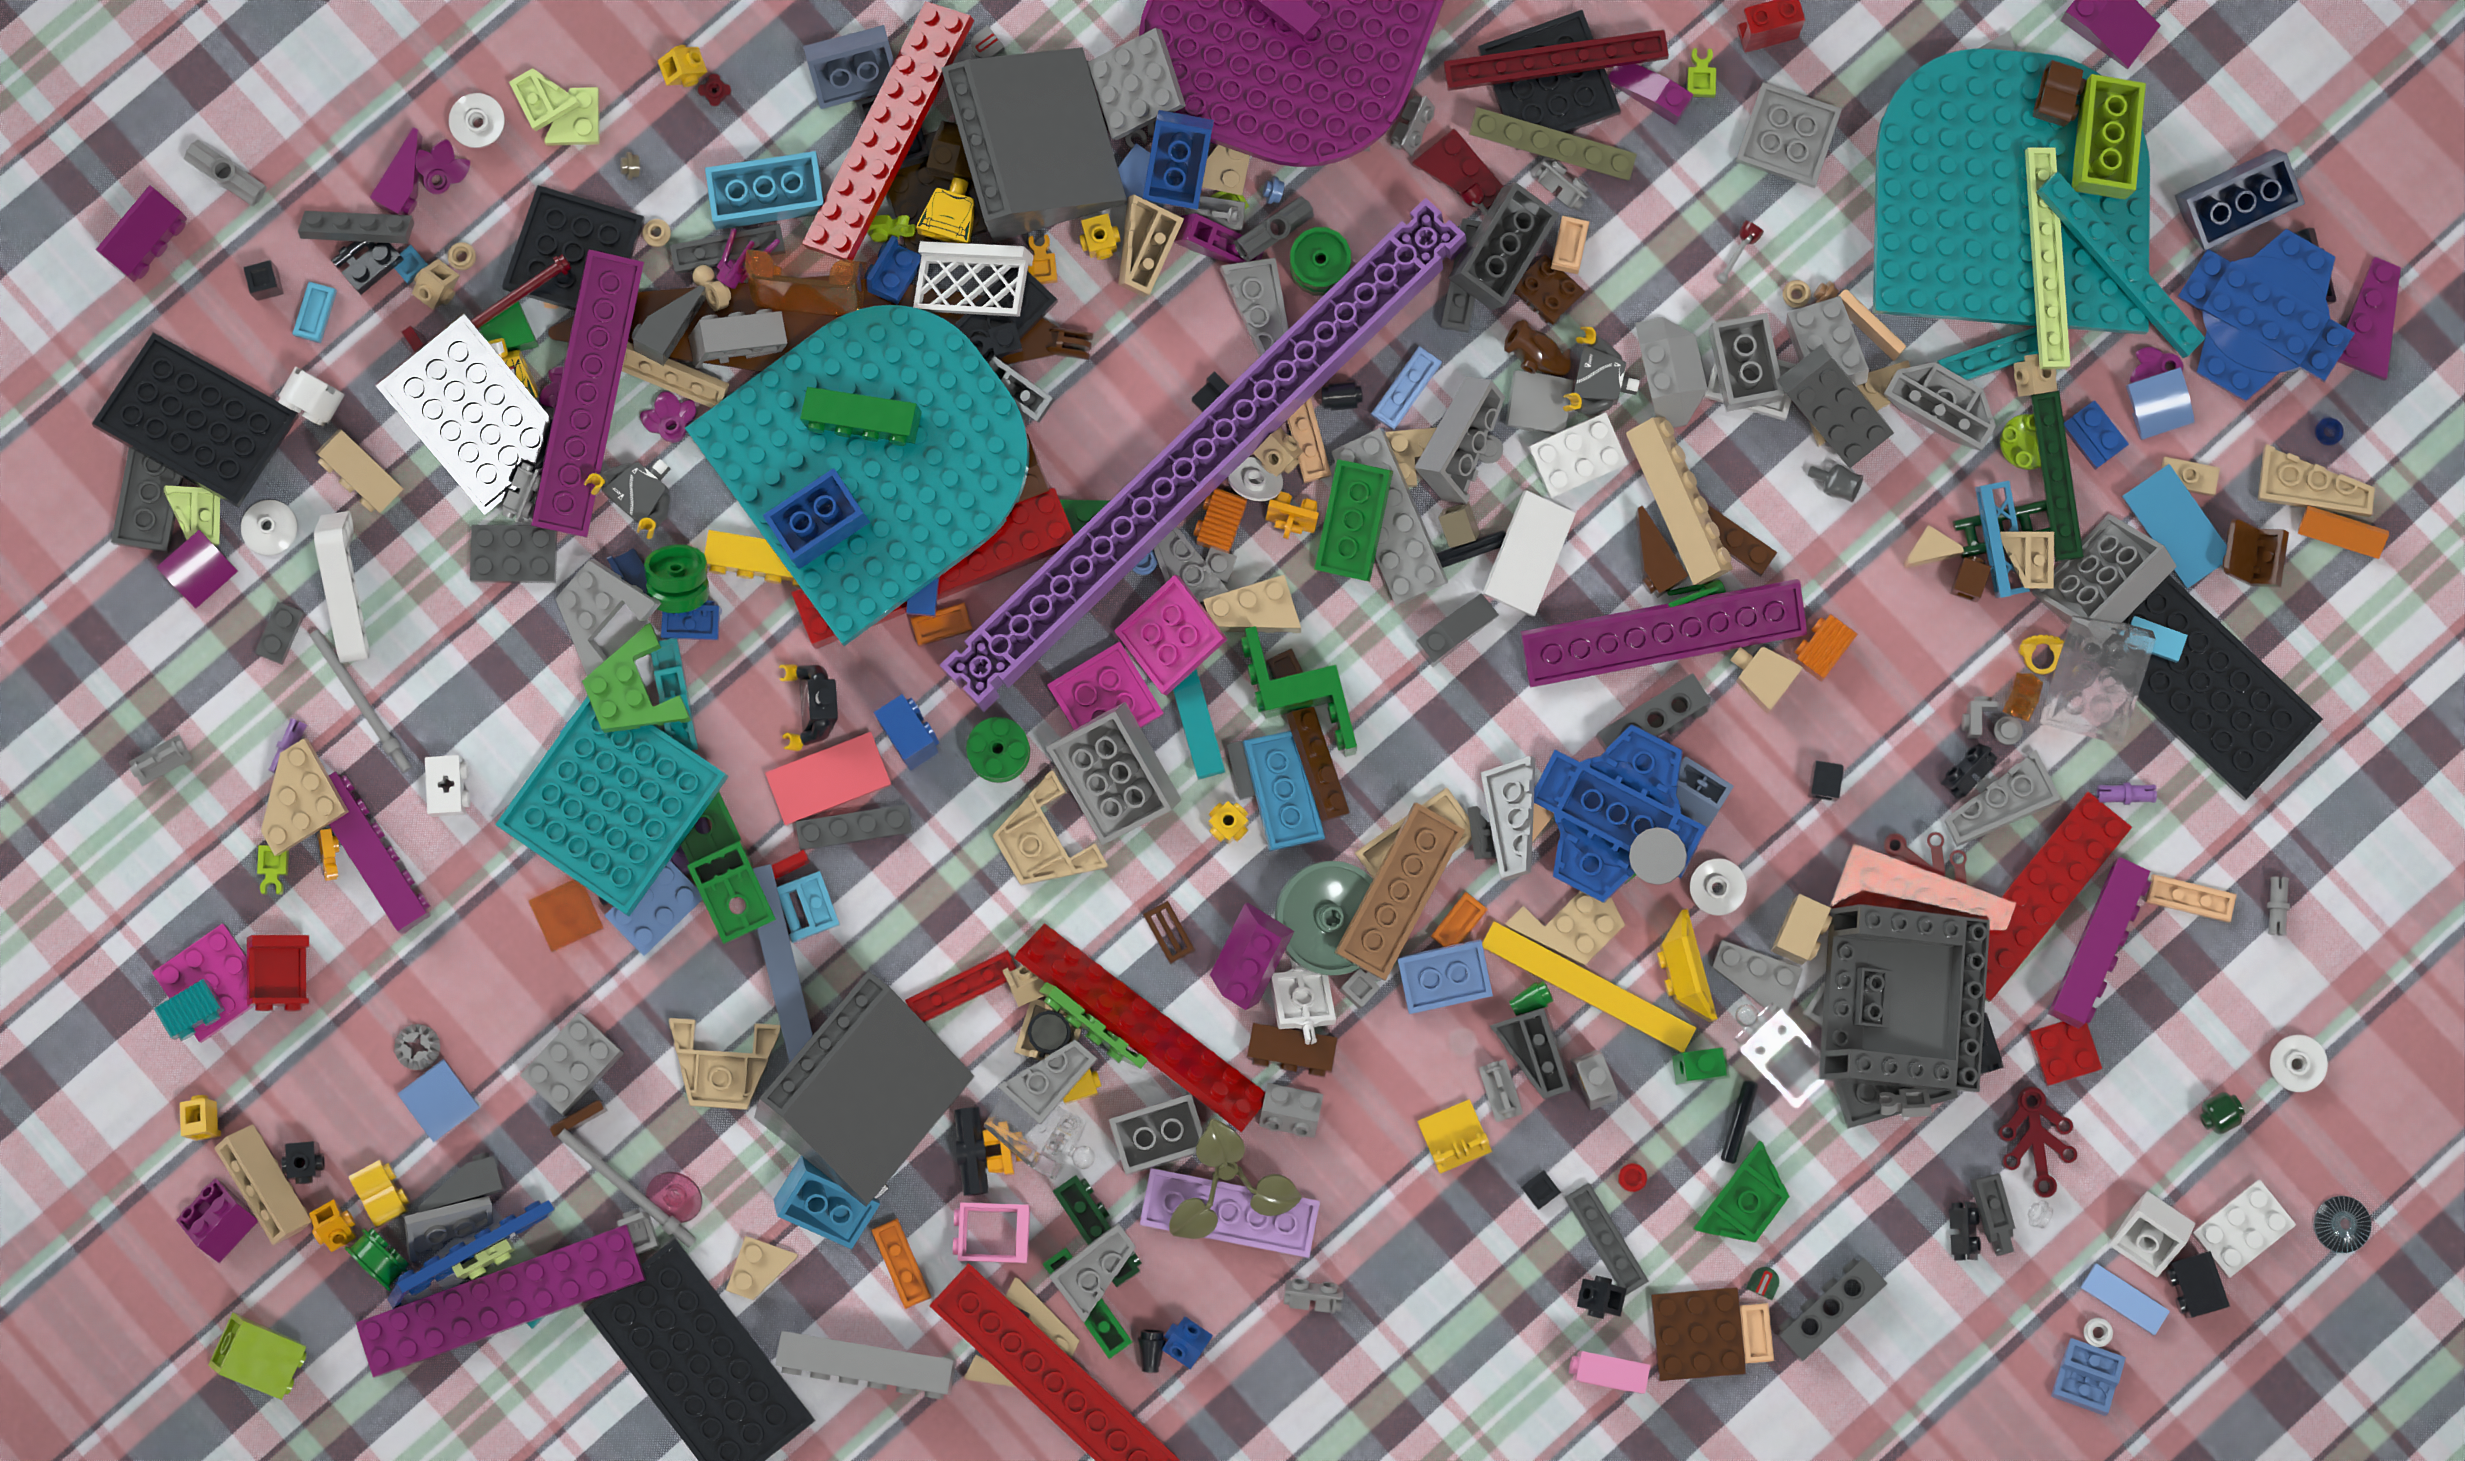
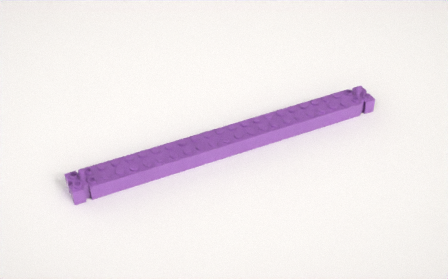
M1425 198L1410 212L1411 222L1406 225L1401 221L973 632L964 641L968 647L964 652L960 654L955 650L940 664L944 673L960 689L966 684L963 690L967 696L983 712L987 710L1000 697L996 691L1003 684L1009 688L1237 469L1271 433L1276 431L1431 282L1444 269L1442 261L1446 257L1452 261L1467 247L1465 233L1451 220L1444 224L1442 212Z

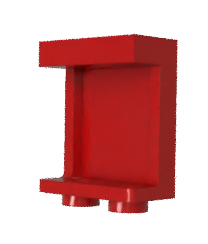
M1772 0L1746 7L1744 15L1747 22L1737 25L1744 53L1798 39L1805 22L1800 0Z
M251 935L247 937V1006H255V1011H273V1006H284V1011H301L302 1006L309 1004V998H306V948L309 947V935Z

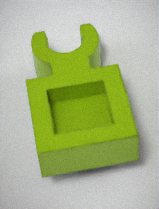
M1697 48L1692 50L1691 61L1695 67H1688L1687 90L1694 94L1693 97L1715 98L1716 68L1708 67L1713 57L1712 49L1707 50V57L1705 59H1700L1697 56Z
M890 215L875 216L867 233L874 242L889 241L892 235L898 237L899 240L900 235L904 237L913 236L916 225H908L910 217L907 215L898 216L897 219H892Z
M258 845L257 874L265 875V879L260 884L261 894L267 895V888L270 884L276 885L277 895L283 894L284 886L279 880V876L288 875L289 849L279 856H274L269 846Z

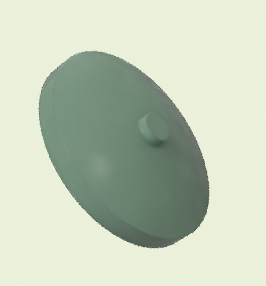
M1340 861L1314 863L1294 874L1283 887L1275 909V920L1295 931L1285 950L1287 955L1302 968L1321 975H1342L1359 969L1360 967L1334 952L1373 879L1362 869Z

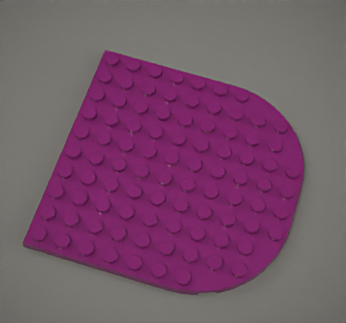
M1147 0L1141 16L1139 36L1154 28L1162 30L1186 105L1173 113L1214 120L1210 142L1278 165L1315 167L1336 163L1364 151L1381 138L1394 124L1408 99L1445 0H1303L1322 15V20L1304 40L1287 25L1281 26L1266 12L1262 11L1260 13L1246 0Z

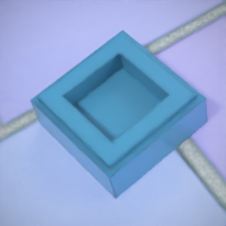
M411 244L400 253L404 260L394 268L408 285L414 281L421 269L428 266Z

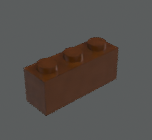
M1253 1023L1247 1059H1252V1065L1269 1067V1063L1280 1064V1070L1297 1072V1068L1309 1070V1075L1325 1077L1326 1073H1332L1338 1038L1315 1034L1317 1042L1314 1044L1310 1042L1307 1045L1305 1044L1303 1031L1278 1029L1275 1026Z

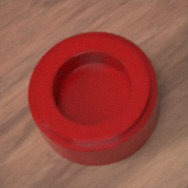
M1636 1163L1625 1165L1618 1174L1619 1185L1627 1192L1641 1190L1647 1182L1645 1169Z

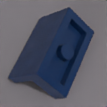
M634 548L616 558H613L612 555L607 557L615 573L622 576V579L627 583L642 589L643 593L647 595L644 565Z

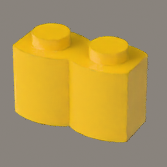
M378 1160L349 1176L371 1221L377 1228L408 1212L409 1210L406 1205L410 1203L403 1188L398 1190L393 1182V1179L397 1178L392 1166L390 1163L384 1165L382 1160Z

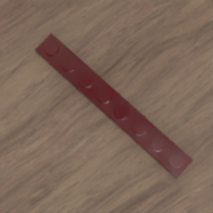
M1665 29L1455 59L1444 61L1443 65L1447 90L1451 91L1666 60L1669 58Z

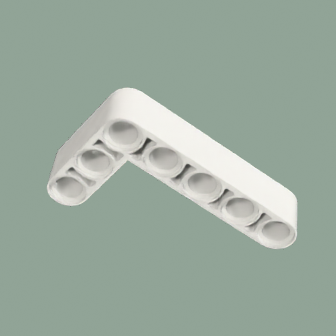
M350 511L321 515L314 530L315 548L340 663L365 660L370 657L369 644L349 551L354 535Z

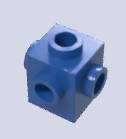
M1184 1316L1179 1325L1173 1323L1164 1335V1338L1168 1341L1162 1351L1191 1370L1213 1335Z

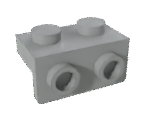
M1267 1083L1259 1126L1271 1131H1283L1300 1137L1314 1138L1324 1094Z

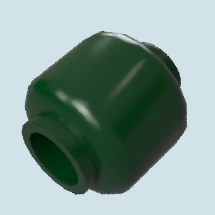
M2221 1092L2203 1102V1113L2199 1117L2206 1130L2212 1129L2215 1133L2221 1135L2239 1126L2242 1123V1116L2245 1115V1112L2236 1095Z

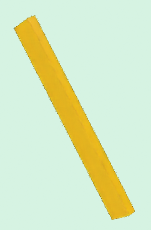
M1495 921L1482 943L1483 949L1680 1053L1685 1051L1696 1030V1027Z

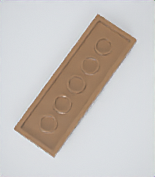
M1414 803L1334 953L1386 981L1465 830L1419 803Z

